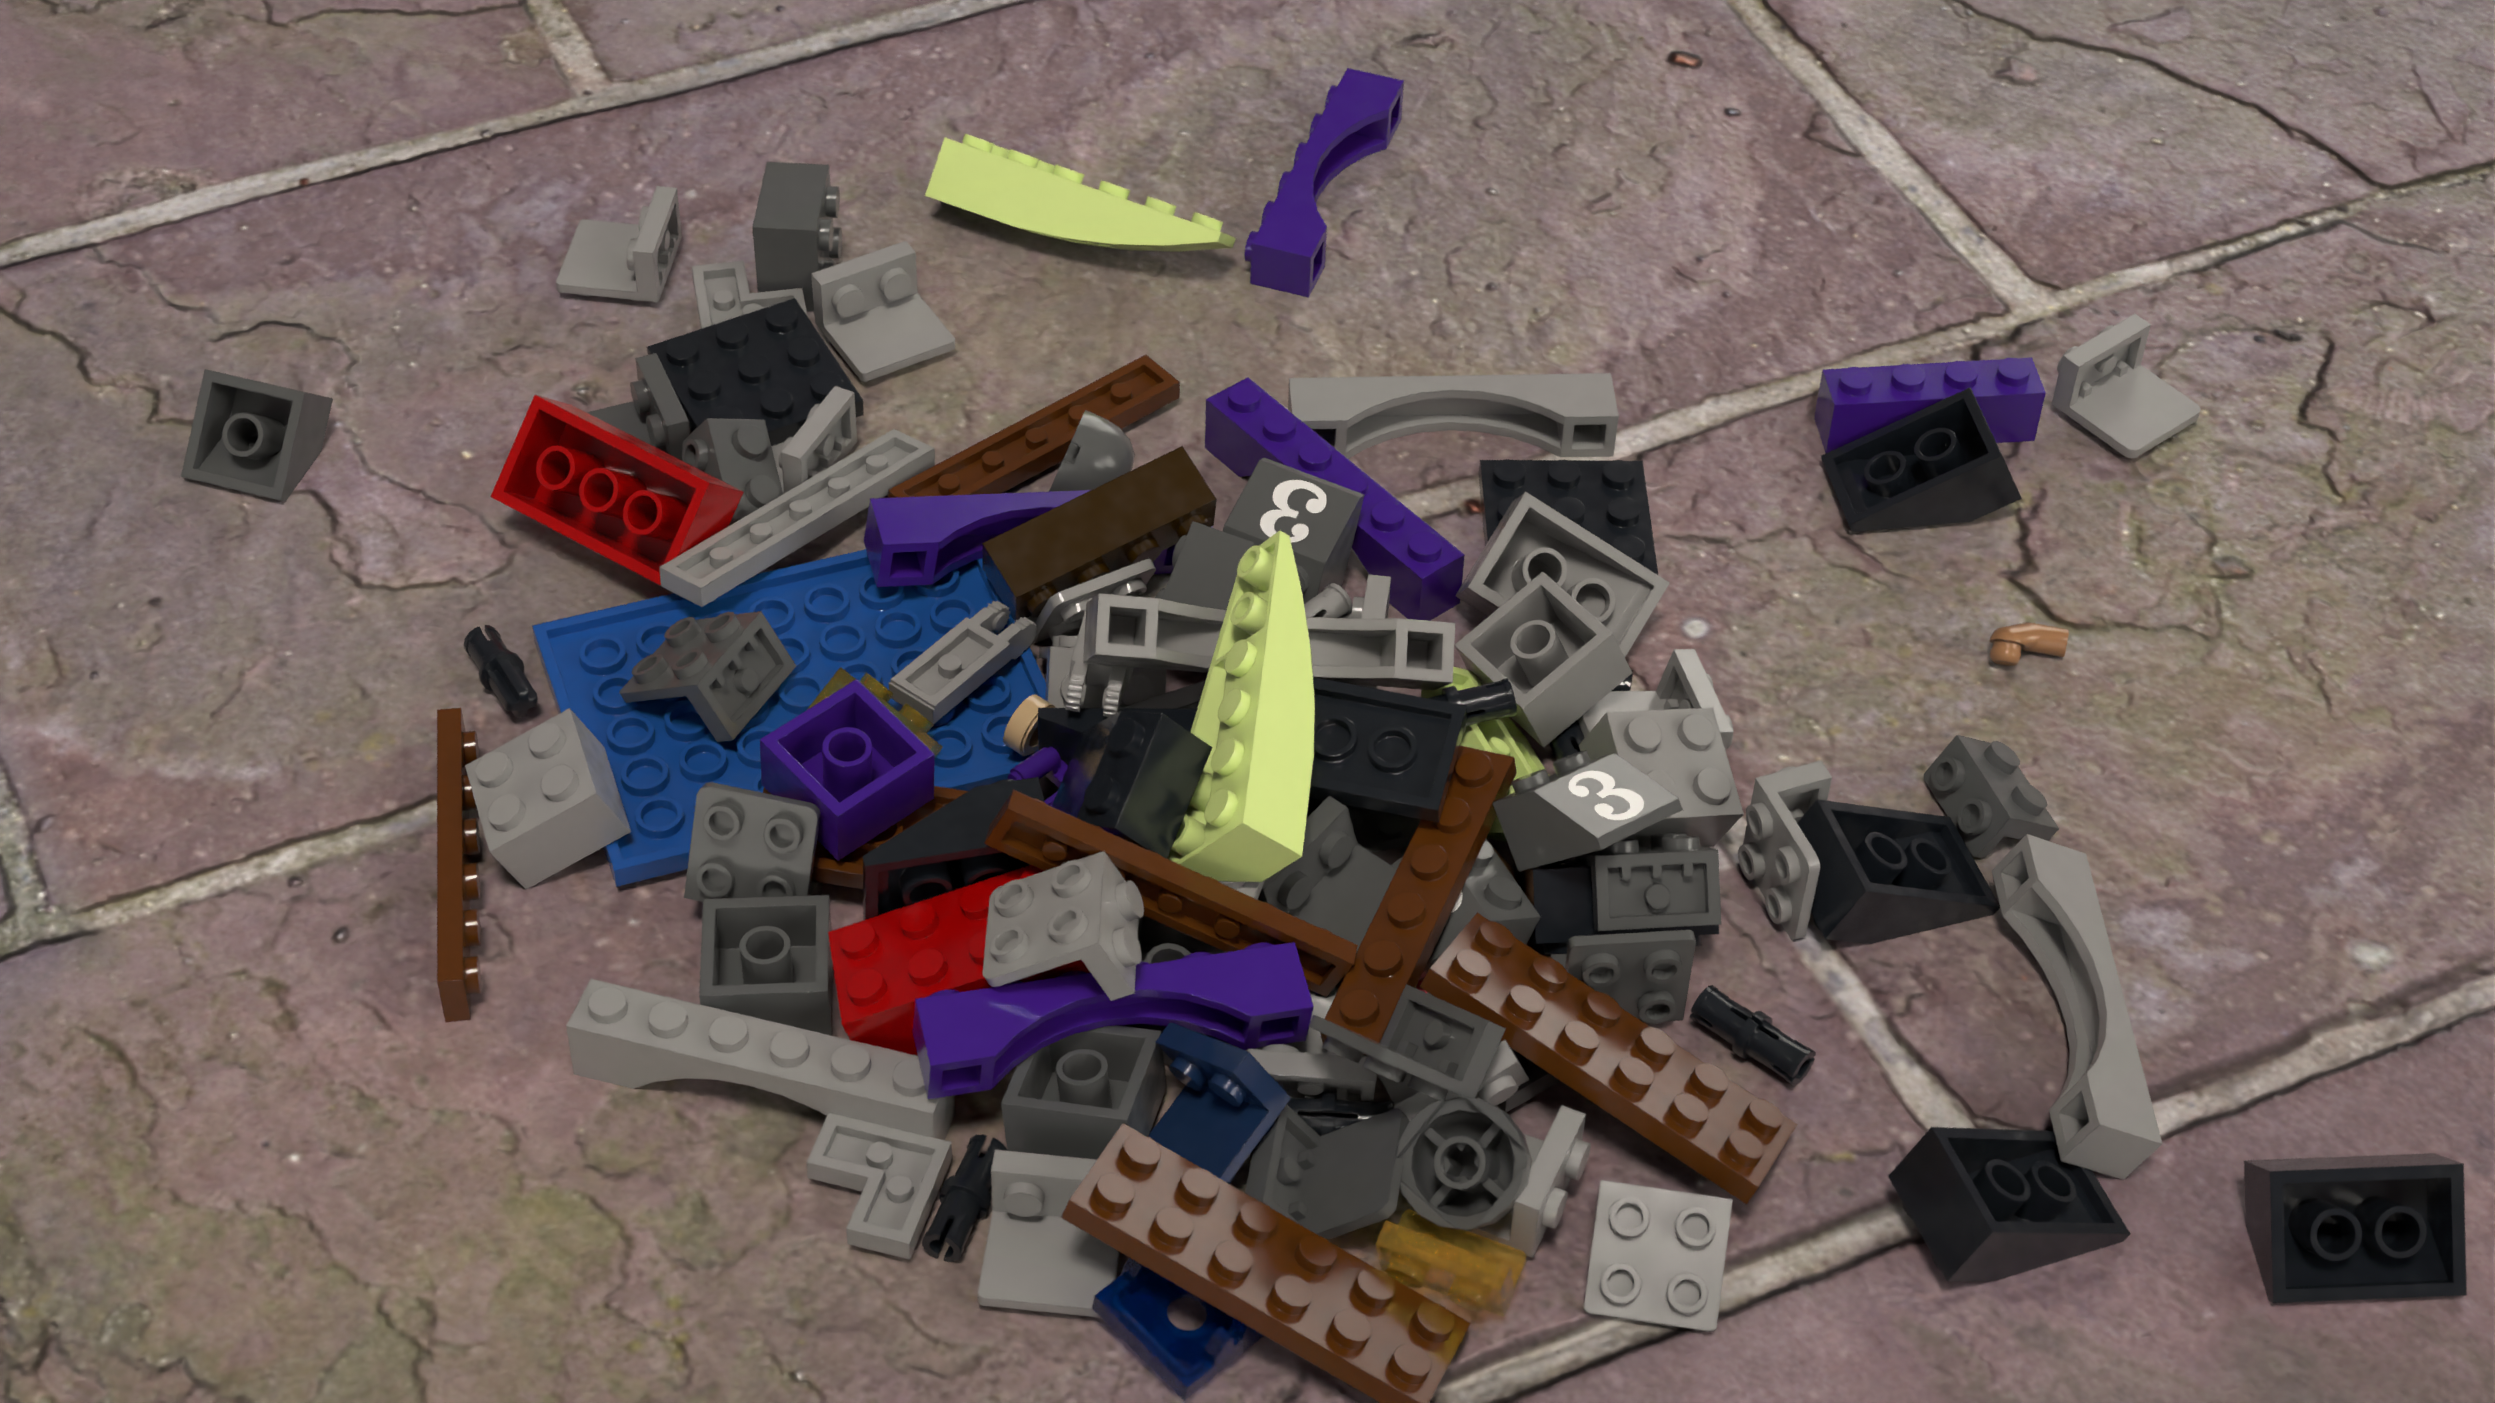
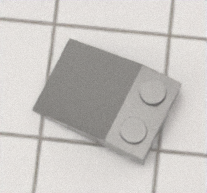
M1524 492L1512 501L1455 596L1489 617L1541 572H1544L1613 633L1624 657H1626L1670 582L1534 496Z

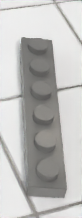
M895 429L889 431L660 566L661 586L701 607L707 605L869 507L870 498H883L888 495L889 489L935 466V448Z

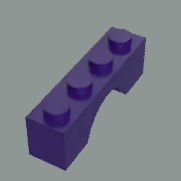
M2032 357L1823 369L1814 420L1825 453H1828L1971 387L1996 443L2035 441L2046 392Z

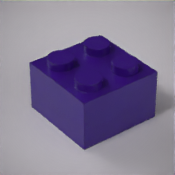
M858 679L760 739L762 785L772 795L815 804L821 813L817 840L838 861L934 799L935 754Z

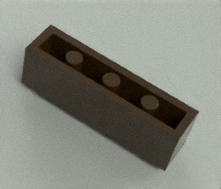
M1183 446L982 543L983 571L1004 605L1010 608V615L1015 622L1020 617L1027 618L1031 615L1034 618H1038L1048 599L1054 594L1145 559H1151L1153 562L1163 550L1177 544L1183 535L1188 534L1193 521L1208 527L1213 526L1217 499Z

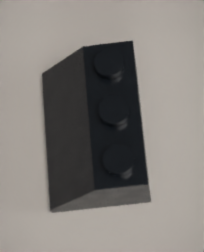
M1561 860L1518 871L1516 863H1514L1518 885L1541 916L1529 941L1535 944H1543L1545 954H1567L1568 941L1574 936L1692 930L1696 946H1701V935L1719 934V925L1597 931L1594 929L1591 867L1577 863L1575 860Z
M2435 1153L2244 1161L2245 1223L2270 1302L2289 1303L2467 1295L2463 1163Z

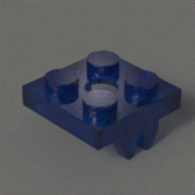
M1130 1257L1122 1269V1274L1094 1296L1092 1309L1184 1401L1264 1336ZM1180 1298L1194 1299L1204 1307L1206 1321L1202 1326L1194 1330L1180 1329L1174 1326L1168 1318L1167 1309L1169 1305Z

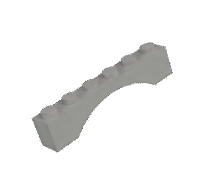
M1611 373L1289 378L1288 410L1347 459L1364 449L1393 438L1421 432L1446 430L1474 431L1510 437L1538 446L1558 457L1614 456L1619 415Z
M1099 593L1086 603L1083 663L1208 673L1226 610L1183 604L1160 598ZM1306 617L1311 646L1312 671L1315 678L1348 684L1432 691L1453 683L1455 623L1402 618Z
M2026 834L1995 866L1992 874L2002 916L2022 938L2042 967L2056 994L2066 1023L2070 1049L2068 1075L2060 1096L2049 1109L2060 1159L2066 1163L2124 1180L2162 1145V1140L2087 855Z
M590 979L566 1025L574 1075L632 1089L653 1082L683 1078L720 1080L748 1085L785 1096L826 1116L828 1113H833L945 1140L956 1114L955 1095L927 1099L918 1056L599 980Z

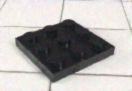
M795 298L647 346L648 355L657 353L689 420V428L692 432L707 418L765 420L771 446L783 443L788 437H793L806 422L812 407L815 404H820L834 386L854 392L856 417L864 415L862 397Z
M1480 460L1479 487L1485 546L1512 501L1524 492H1527L1658 575L1643 461Z

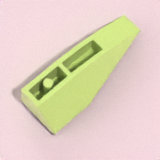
M964 134L962 143L944 137L925 196L1030 233L1082 245L1122 250L1180 252L1233 248L1236 240L1235 237L1220 232L1223 225L1222 221L1196 212L1193 213L1191 221L1176 217L1174 213L1177 206L1147 196L1145 205L1127 200L1130 194L1128 189L1102 180L1099 189H1094L1082 184L1084 174L1062 166H1054L1035 157L996 146L993 143L968 134Z
M1281 530L1259 546L1254 545L1250 547L1238 564L1234 587L1190 731L1210 745L1212 750L1167 859L1204 876L1214 878L1217 881L1263 882L1303 855L1314 759L1315 699L1311 646L1302 589L1290 536Z

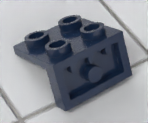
M1170 1022L1155 1043L1173 1061L1169 1066L1171 1073L1186 1086L1148 1137L1230 1184L1261 1138L1272 1128L1275 1119L1290 1101L1291 1097L1250 1052Z

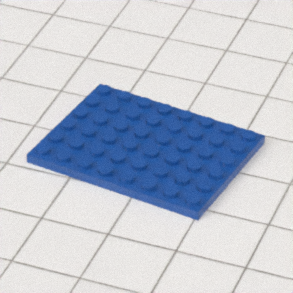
M865 549L757 574L703 607L672 593L532 625L534 642L558 714L570 708L606 750L631 832L603 847L616 887L688 869L696 797L700 788L708 782H714L763 793L760 739L856 679L935 754L934 786L969 791L976 786L989 785L1007 779L1010 770L1031 755L1022 756L1004 744L1003 736L1006 726L1015 710L1026 698L1036 694L1045 699L1046 682L1030 647L1024 650L1023 654L1016 660L1011 659L935 724L930 723L889 697L890 679L966 617L972 618L993 601H999L1004 604L983 571L982 558L949 572L933 585L877 587ZM761 611L796 664L794 670L735 739L730 741L717 742L687 696L626 703L619 693L633 677L632 669L645 657L652 655L666 640L664 637L665 632L673 624L687 617H694L697 620L717 617L725 612L743 614ZM1010 614V618L1008 619L1004 629H1006L1010 624L1015 623L1014 619Z

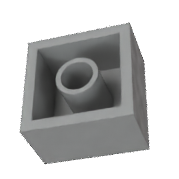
M1541 572L1454 645L1467 669L1473 671L1483 685L1501 681V679L1505 678L1509 679L1517 706V715L1511 718L1543 748L1632 674L1613 633L1544 572Z
M1713 707L1606 712L1579 744L1580 751L1587 750L1590 760L1616 753L1679 798L1683 808L1682 811L1627 837V839H1637L1639 846H1651L1650 835L1665 833H1687V836H1699L1701 846H1715L1744 815Z
M570 708L465 765L489 852L525 889L532 887L631 832L605 747Z

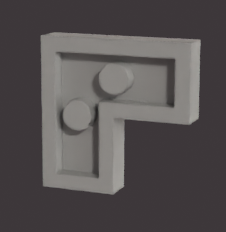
M744 260L692 266L693 284L701 329L793 298L797 300L807 315L802 288L749 293Z
M828 1113L807 1159V1176L809 1179L862 1191L846 1228L847 1244L911 1259L952 1160V1142Z

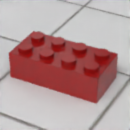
M534 395L490 497L661 586L660 566L727 528L744 492L573 405Z
M1029 865L828 932L841 1022L849 1039L916 1056L917 1050L913 1037L915 999L929 997L931 994L942 990L965 992L991 988L992 986L983 976L990 895L995 889L1012 880L1023 879L1044 872V870ZM1080 959L1018 981L1025 983L1051 979L1069 971L1091 972Z

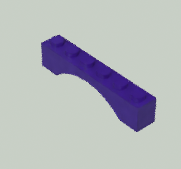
M1347 68L1338 86L1332 85L1330 87L1323 114H1315L1307 143H1299L1291 172L1284 171L1282 174L1276 200L1266 203L1259 231H1251L1247 239L1244 258L1245 261L1251 262L1250 284L1309 298L1325 268L1327 226L1318 212L1316 206L1317 199L1328 183L1345 168L1366 156L1387 149L1401 122L1403 80Z
M1247 377L1206 399L1205 449L1237 476H1251L1259 460L1265 457L1364 494L1352 549L1370 575L1391 577L1389 604L1407 619L1430 621L1460 604L1461 599L1455 595L1462 585L1465 554L1255 382Z
M1091 490L870 498L864 544L876 586L933 585L949 572L974 560L981 559L982 543ZM1176 544L1163 550L1153 561L1156 568L1154 574H1172L1174 569L1172 557Z
M1295 942L1279 945L1256 943L1243 950L1218 954L1196 952L1182 959L1152 964L1141 961L1136 965L1135 993L1113 1001L1109 999L1094 976L1084 971H1069L1056 978L1025 983L1017 980L999 987L965 992L956 990L938 991L929 997L915 999L913 1037L927 1099L992 1090L1012 1068L1041 1048L1070 1035L1105 1026L1129 1024L1167 1026L1172 1022L1190 1030L1216 1037L1243 1050L1262 1048L1274 1044L1306 1041L1314 1006Z

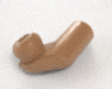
M2029 622L1997 628L1989 640L1993 644L1990 650V658L1996 664L2015 666L2020 660L2021 650L2064 657L2069 629Z

